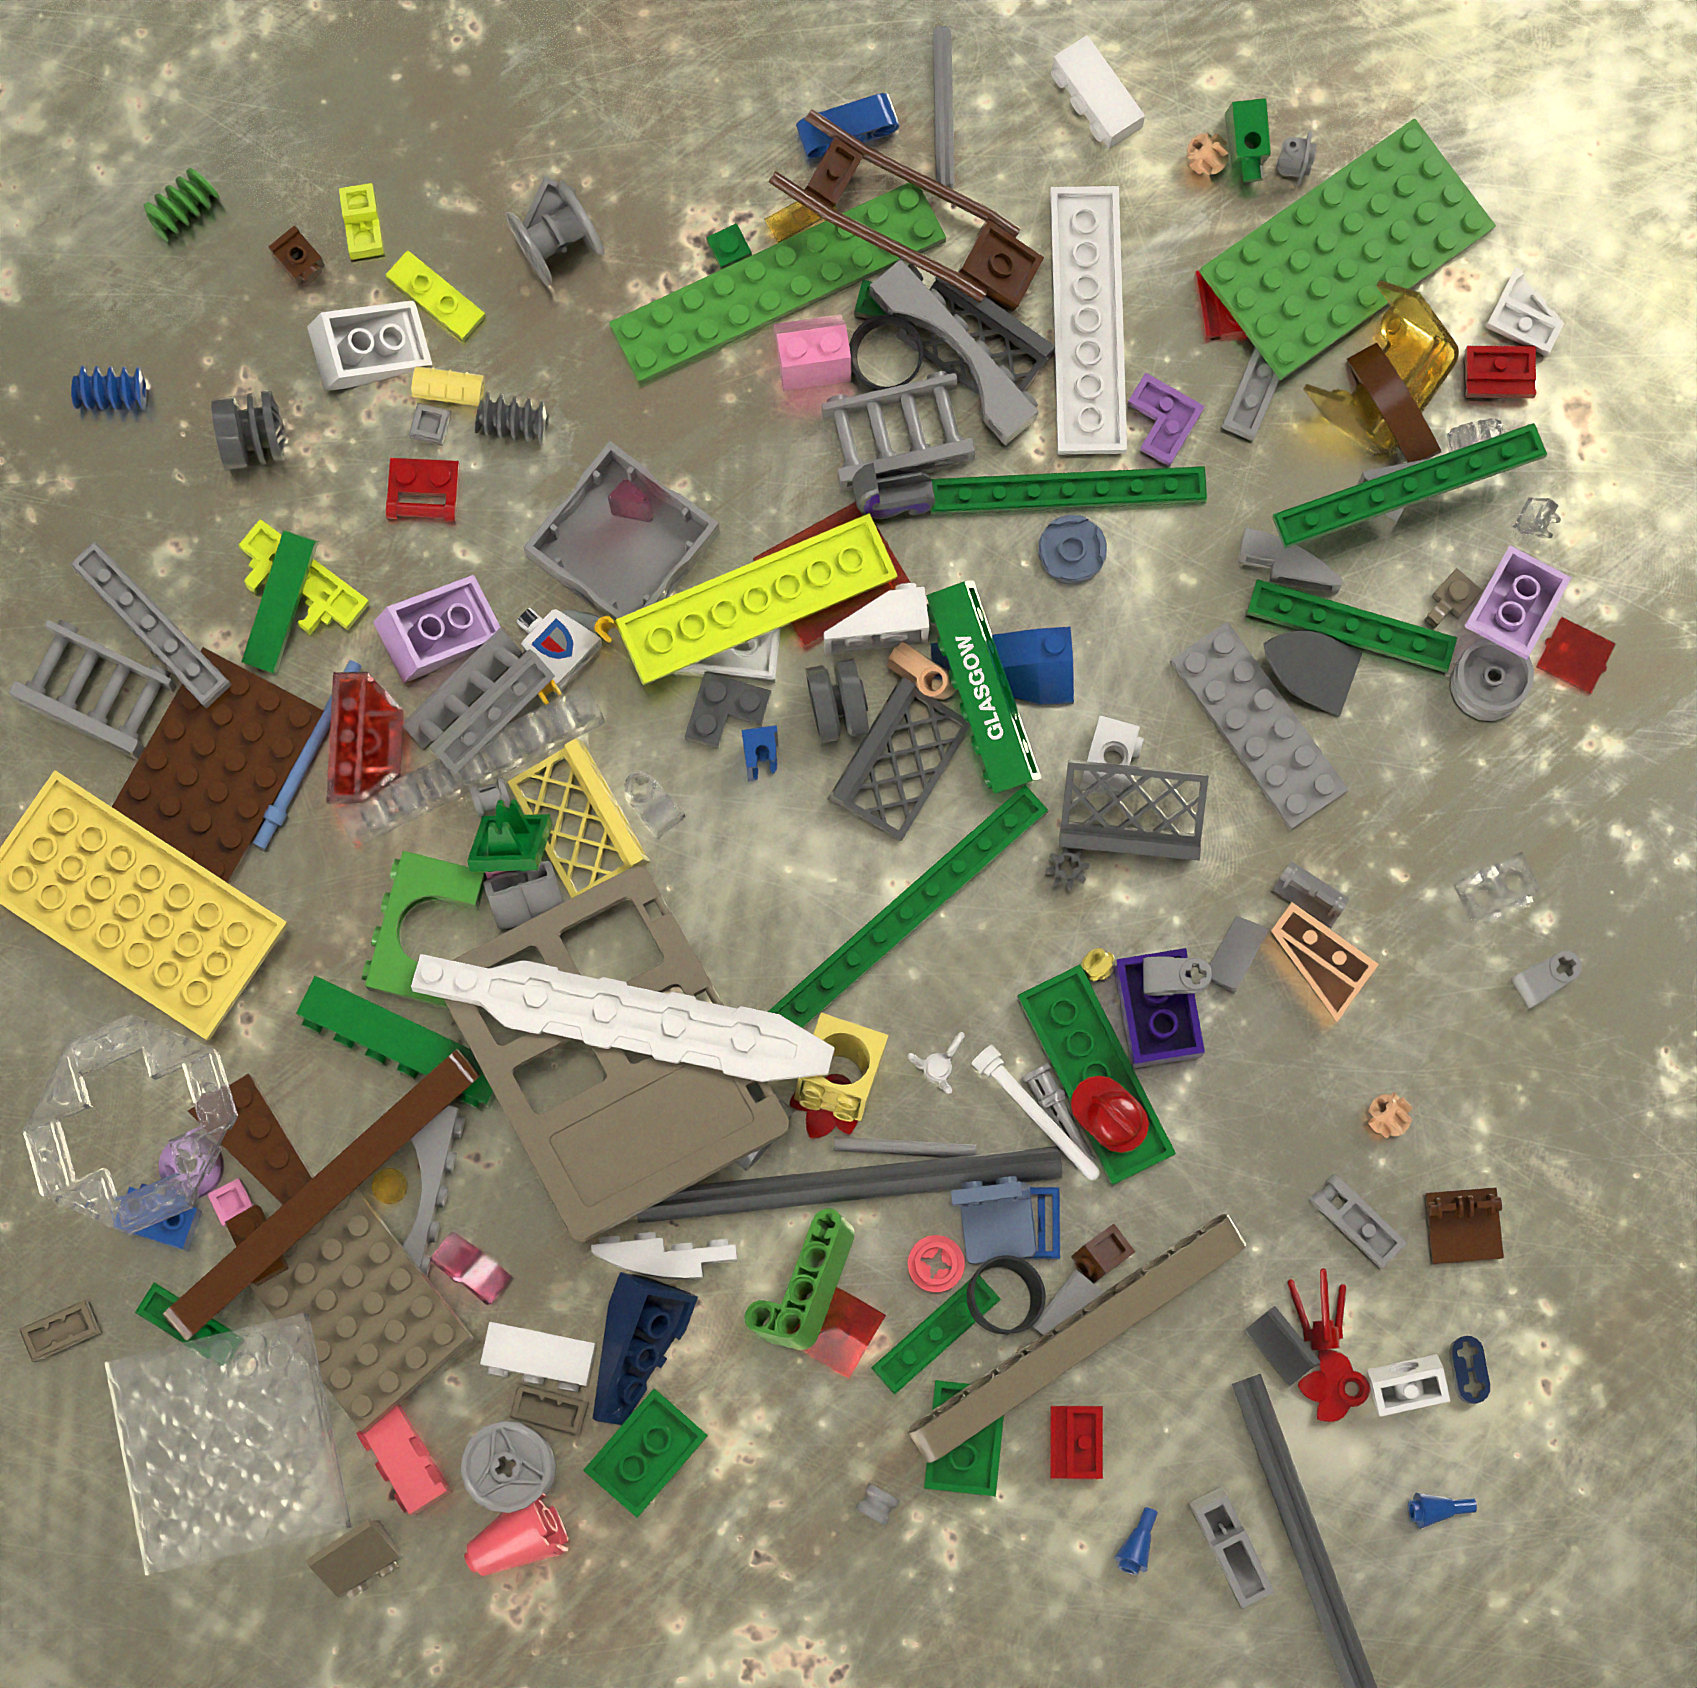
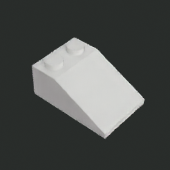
M415 300L321 312L307 326L324 391L358 387L413 372L416 366L425 368L432 366Z
M915 583L897 585L895 587L896 590H889L825 631V655L897 647L902 641L909 645L928 643L929 620L925 588L916 587Z

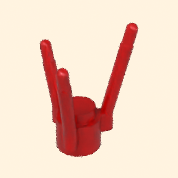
M1325 1268L1320 1269L1322 1320L1312 1321L1313 1328H1311L1293 1279H1289L1287 1283L1303 1329L1304 1342L1311 1341V1350L1340 1348L1339 1339H1343L1342 1325L1346 1285L1341 1284L1339 1287L1334 1324V1320H1330L1327 1270Z

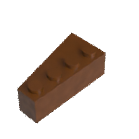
M249 1073L188 1110L282 1205L314 1177L257 1081Z

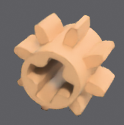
M1208 132L1195 136L1187 148L1188 154L1186 157L1191 160L1189 166L1199 175L1203 171L1207 175L1220 172L1228 162L1229 150L1225 148L1227 142L1217 133L1213 136Z
M1395 1092L1391 1095H1380L1370 1105L1368 1112L1373 1118L1368 1121V1124L1376 1133H1381L1385 1138H1388L1390 1135L1399 1136L1409 1128L1412 1119L1407 1113L1413 1108L1404 1097L1399 1098Z

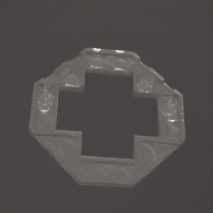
M131 1013L67 1042L23 1129V1134L40 1195L117 1231L130 1235L193 1208L199 1196L197 1191L205 1175L210 1174L222 1150L219 1146L227 1130L232 1129L238 1114L219 1052ZM139 1051H143L149 1076L155 1080L182 1068L184 1069L200 1127L168 1140L177 1173L117 1198L111 1173L106 1168L76 1179L61 1120L92 1107L84 1075Z

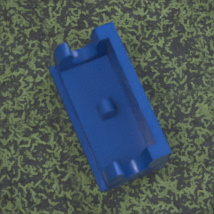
M777 725L742 730L748 781L758 780L759 769L757 762L759 760L762 763L769 760L770 771L772 774H775L778 766L776 746H778Z

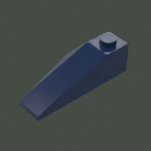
M624 1272L619 1273L607 1309L592 1419L598 1422L622 1425L628 1419L647 1391V1380L657 1366L662 1368L667 1358L664 1354L674 1339L680 1340L687 1330L698 1296L646 1276Z

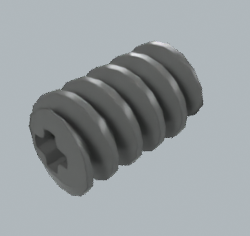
M487 391L479 402L474 431L478 433L483 426L485 434L491 436L497 427L498 436L505 438L510 430L512 439L516 441L519 440L524 432L526 442H533L536 435H538L540 445H544L549 426V412L546 411L545 401L541 400L538 407L533 409L531 398H527L523 407H519L517 396H513L508 405L505 404L504 394L500 393L496 402H492L491 393Z

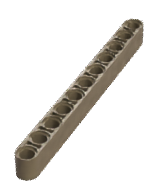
M1221 1214L1211 1219L912 1424L907 1432L925 1461L929 1463L943 1457L1245 1248L1246 1243L1229 1215Z

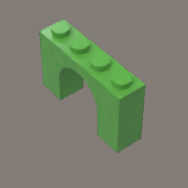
M402 851L401 858H395L391 868L390 879H394L391 893L386 892L381 905V912L385 913L382 926L375 927L371 946L376 948L372 960L367 959L365 962L362 980L366 981L365 986L369 991L449 1011L443 998L412 991L411 985L418 962L409 958L402 949L400 942L401 926L405 917L413 908L429 901H443L478 910L484 891L483 882L487 880L485 871L470 872L469 867Z

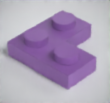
M1146 372L1127 404L1156 421L1143 442L1140 451L1168 467L1173 463L1205 408L1204 405Z

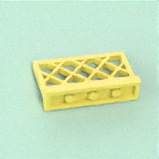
M577 738L565 744V748L507 781L525 815L540 814L542 806L559 811L555 829L550 831V834H553L551 843L548 839L545 851L571 898L629 868L642 867L650 862L586 745ZM565 758L571 768L568 782L550 779L553 765ZM546 769L544 777L537 775ZM575 776H576V778H577L579 784L581 785V787H580V786H577V785H573L574 780H575ZM530 778L543 781L538 800L526 798L519 785ZM548 783L566 787L561 807L543 802ZM572 789L583 791L586 794L588 800L584 813L567 809ZM529 803L536 804L534 812ZM592 807L597 816L590 815ZM565 812L583 817L577 837L560 832ZM588 819L602 823L604 833L601 843L583 839ZM559 836L576 841L571 861L559 858L555 852ZM608 837L611 839L614 847L606 845ZM582 843L599 847L594 867L577 863ZM605 849L618 852L624 865L612 872L600 869ZM562 863L569 864L568 872H566ZM575 866L593 871L589 885L580 891L576 890L571 881ZM598 873L606 874L597 880Z

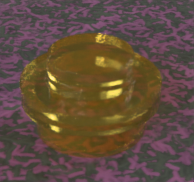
M386 1168L379 1171L372 1181L374 1196L385 1204L399 1202L404 1198L408 1190L406 1177L402 1172L394 1168Z

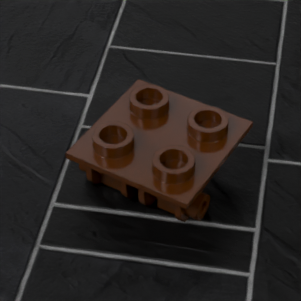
M1497 1187L1425 1193L1433 1264L1504 1259L1499 1211H1502L1501 1197L1497 1196Z

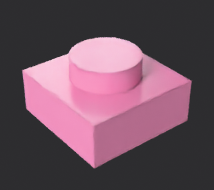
M240 1178L207 1194L224 1227L226 1226L225 1221L253 1206L251 1198Z

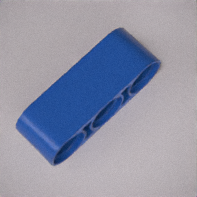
M887 93L875 94L819 112V114L863 143L892 134L900 127ZM804 117L797 122L796 127L806 156L808 158L821 157L833 139L805 121Z

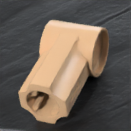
M902 641L890 654L886 666L901 677H905L913 682L924 695L937 699H946L955 692L956 689H954L949 679V670L941 667L906 642ZM940 673L943 678V684L939 690L934 691L931 682L933 677Z

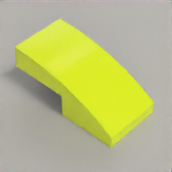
M368 183L339 188L350 259L355 260L384 255L373 184Z

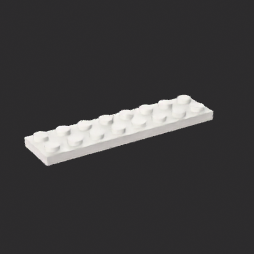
M1119 186L1051 187L1057 455L1126 454L1127 431Z

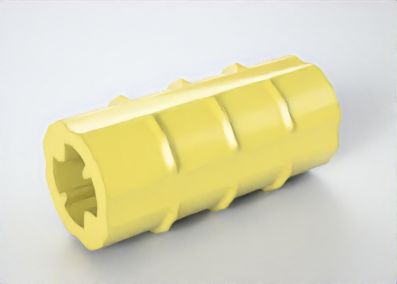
M416 366L412 379L411 394L412 397L428 399L429 401L437 400L444 401L445 403L451 402L479 406V402L483 399L485 378L483 375L454 372L451 369L447 371L435 369L434 367Z

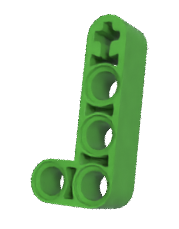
M826 1208L820 1210L814 1216L782 1304L758 1300L748 1306L744 1316L745 1324L763 1340L797 1350H806L813 1346L818 1339L855 1235L853 1226L836 1210ZM825 1258L824 1262L818 1266L819 1262ZM810 1292H812V1295L807 1300H805L807 1295ZM770 1317L769 1321L763 1325L764 1321ZM800 1325V1328L793 1333L794 1329Z

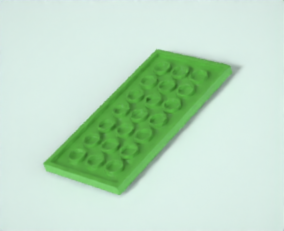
M1414 118L1202 266L1199 272L1278 378L1282 380L1491 232L1496 225Z

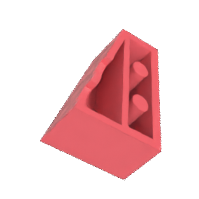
M400 1403L368 1432L358 1431L356 1433L367 1451L373 1450L378 1459L375 1466L385 1482L390 1480L396 1491L393 1495L404 1513L408 1512L409 1515H418L453 1493Z

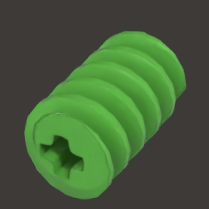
M192 168L186 170L189 181L181 176L175 179L178 190L171 185L165 186L168 198L157 193L154 195L157 206L150 202L143 204L148 220L166 241H169L165 230L170 229L176 234L179 233L176 224L178 220L187 226L190 224L187 216L188 212L197 217L201 215L197 206L199 203L208 209L211 207L208 199L209 195L220 200L219 194L201 173Z

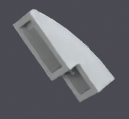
M1245 527L1237 562L1271 568L1269 582L1338 593L1342 585V578L1313 554L1297 545L1284 549L1280 537Z
M1219 1487L1189 1502L1196 1520L1241 1608L1243 1609L1273 1594L1274 1590L1226 1492Z

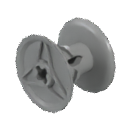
M563 180L558 182L557 188L565 208L551 216L548 214L542 215V221L529 229L524 227L513 212H505L506 220L519 246L539 278L547 287L552 284V277L544 259L558 251L565 253L568 251L566 246L583 237L595 254H605L601 240L575 194Z
M501 1421L485 1426L471 1437L462 1454L460 1471L465 1489L476 1503L491 1511L511 1513L527 1508L542 1493L547 1496L554 1483L556 1462L551 1446L539 1432L521 1423ZM506 1459L516 1462V1466L512 1468V1476L501 1472L505 1468L504 1461Z

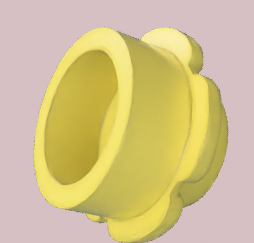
M1095 948L1085 955L1081 966L1089 980H1104L1113 972L1114 966L1112 963L1115 958L1112 953H1106L1102 948Z

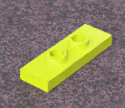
M408 250L385 274L386 279L412 300H415L419 306L463 342L486 317L485 312Z

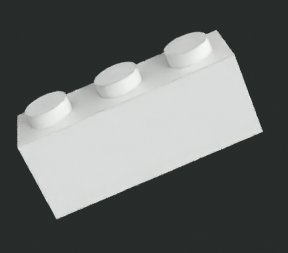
M1088 35L1053 57L1051 75L1060 88L1065 87L1072 96L1070 98L1072 106L1079 115L1085 114L1091 123L1089 125L1090 130L1099 142L1104 141L1110 149L1143 127L1144 113Z
M489 1322L480 1364L488 1367L487 1374L508 1378L511 1371L523 1374L522 1381L543 1385L544 1379L559 1381L557 1387L559 1389L578 1392L580 1386L588 1387L597 1345L577 1339Z

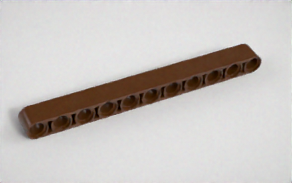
M458 1049L452 1052L162 1315L186 1341L189 1340L475 1082L481 1074Z

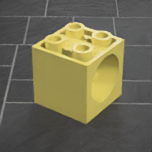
M820 1013L813 1035L835 1048L833 1056L845 1057L855 1062L862 1071L863 1077L855 1083L848 1085L834 1084L826 1080L822 1075L798 1078L794 1099L800 1101L799 1103L802 1106L811 1110L822 1108L834 1112L833 1115L844 1121L851 1122L854 1119L861 1121L883 1060L889 1035Z

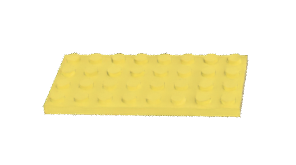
M54 770L0 847V904L207 1041L215 1033L289 925L259 903L56 770Z

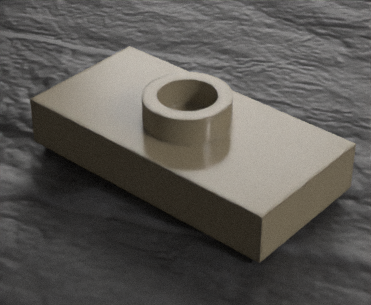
M87 1300L78 1302L19 1329L31 1361L34 1363L101 1333Z
M518 1383L509 1418L579 1437L588 1401Z

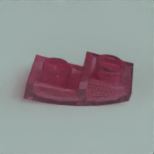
M455 1232L448 1234L430 1258L454 1282H461L486 1305L492 1304L512 1278L494 1260Z

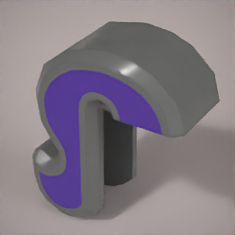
M870 463L860 468L853 477L852 483L857 508L862 515L870 513L872 519L894 517L907 510L911 515H919L928 512L935 505L931 477L919 471L877 479L874 463Z

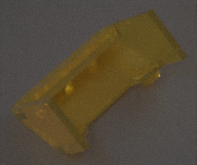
M1379 280L1376 286L1390 304V308L1380 322L1381 335L1387 342L1383 351L1398 372L1422 413L1456 365L1459 348L1420 292ZM1360 383L1352 394L1340 388L1330 392L1306 384L1303 388L1326 420L1372 451L1383 455H1390L1398 448L1391 431L1365 388H1362Z

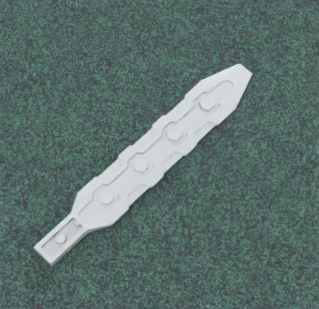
M420 954L411 985L413 992L482 1006L507 1028L541 1034L542 1032L582 1040L586 1045L605 1049L615 1047L652 1055L656 1060L675 1064L680 1062L723 1070V1073L759 1082L828 1075L835 1051L833 1046L779 1014L742 1006L737 1009L696 1000L695 996L676 992L666 994L628 986L624 981L605 977L601 979L558 971L557 967L525 960L493 968H484Z

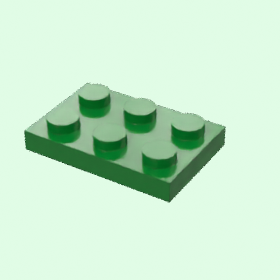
M935 1380L932 1410L970 1384ZM1004 1415L943 1457L933 1462H927L924 1489L996 1497Z
M653 1388L583 1471L638 1518L705 1441L708 1435Z

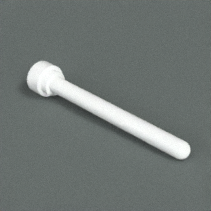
M993 1045L985 1048L972 1062L981 1075L993 1076L1088 1179H1097L1100 1174L1099 1169L1003 1067L1004 1062L1001 1060L1002 1055Z

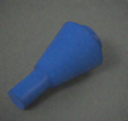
M1417 1492L1414 1494L1413 1500H1410L1408 1504L1409 1517L1412 1522H1416L1420 1529L1451 1518L1455 1514L1475 1513L1477 1511L1475 1498L1453 1500L1452 1498Z
M1148 1507L1144 1508L1137 1528H1134L1115 1554L1114 1559L1119 1562L1118 1568L1132 1575H1138L1139 1571L1147 1572L1151 1544L1150 1533L1158 1515L1156 1510Z

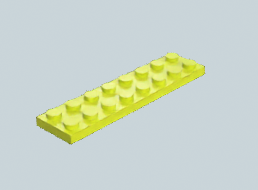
M869 513L615 620V623L640 680L645 685L896 579L898 575Z

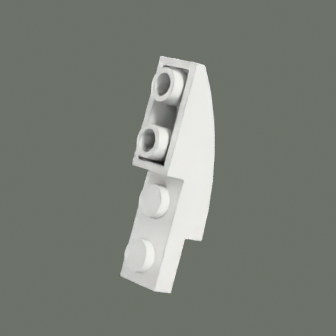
M655 1232L635 1234L634 1241L621 1242L620 1236L599 1238V1244L591 1245L592 1253L609 1264L626 1271L661 1279H703L702 1265L737 1261L736 1245H728V1239L707 1241L706 1248L693 1249L692 1243L671 1245L672 1251L665 1252L664 1239L656 1238Z

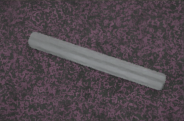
M937 26L933 29L936 181L953 189L955 179L951 28L948 26Z

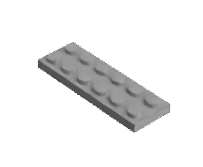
M1228 621L1171 659L1170 663L1290 831L1348 792L1349 789Z

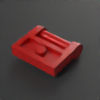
M390 458L386 519L409 516L444 518L445 522H456L459 461ZM399 495L446 497L445 504L399 502Z

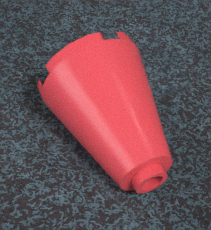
M544 1493L527 1508L511 1513L502 1512L467 1544V1553L464 1554V1558L473 1573L478 1572L482 1576L556 1557L568 1551L569 1548L563 1546V1544L569 1542L565 1527L555 1507L552 1505L547 1508L541 1501V1499L547 1497Z

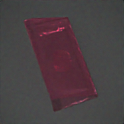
M624 478L608 496L612 515L651 522L654 519L651 499L628 479Z

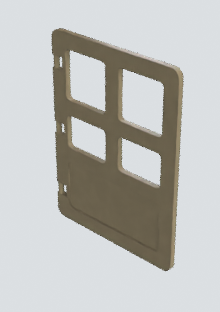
M638 866L625 870L451 960L484 968H493L530 949H536L546 965L557 967L558 971L581 975L560 938L561 934L622 901L629 900L634 904L664 957V961L660 965L627 981V985L661 993L673 987H679L685 995L697 996L706 991L713 1004L724 1006L649 872L645 868ZM653 902L656 903L663 915L654 921L651 920L644 908ZM443 998L570 1235L578 1241H587L782 1138L789 1130L788 1116L768 1082L724 1074L723 1070L685 1062L675 1064L656 1060L653 1056L637 1064H632L628 1061L623 1050L615 1047L605 1049L591 1046L607 1074L603 1082L541 1114H536L531 1109L513 1075L514 1071L573 1040V1038L545 1032L541 1034L529 1032L506 1045L500 1046L493 1039L476 1005ZM755 1083L759 1084L766 1097L757 1103L754 1102L747 1089Z

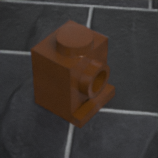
M295 225L268 246L272 257L298 287L304 282L310 283L321 274L322 268L325 266L322 257L304 238ZM303 252V256L301 259H292L298 253Z

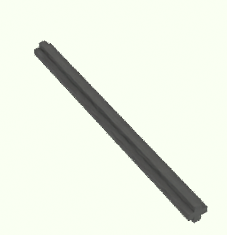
M1053 1146L691 1185L636 1215L638 1223L961 1189V1183L982 1181L983 1186L996 1185L997 1178L1016 1176L1017 1182L1062 1178V1162L1060 1148Z
M1258 1374L1233 1383L1235 1395L1343 1687L1377 1688L1262 1375Z

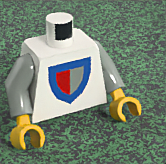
M528 608L518 618L516 623L529 634L521 643L524 651L521 657L529 649L532 650L555 675L538 693L545 705L549 704L546 696L551 692H557L560 696V690L600 650L603 645L598 635L607 643L613 640L607 633L610 629L617 628V625L610 616L599 617L576 610L566 609L560 612L557 609H553L542 619L535 611Z

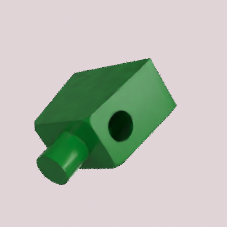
M1266 98L1234 101L1225 112L1232 166H1242L1243 182L1261 181L1264 179L1262 163L1266 162L1271 155ZM1244 142L1252 143L1255 149L1248 148Z

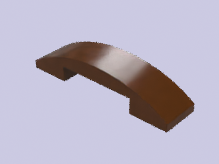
M1376 342L1348 357L1346 360L1362 388H1365L1391 431L1394 441L1407 463L1429 459L1441 453V449L1416 402L1378 343Z

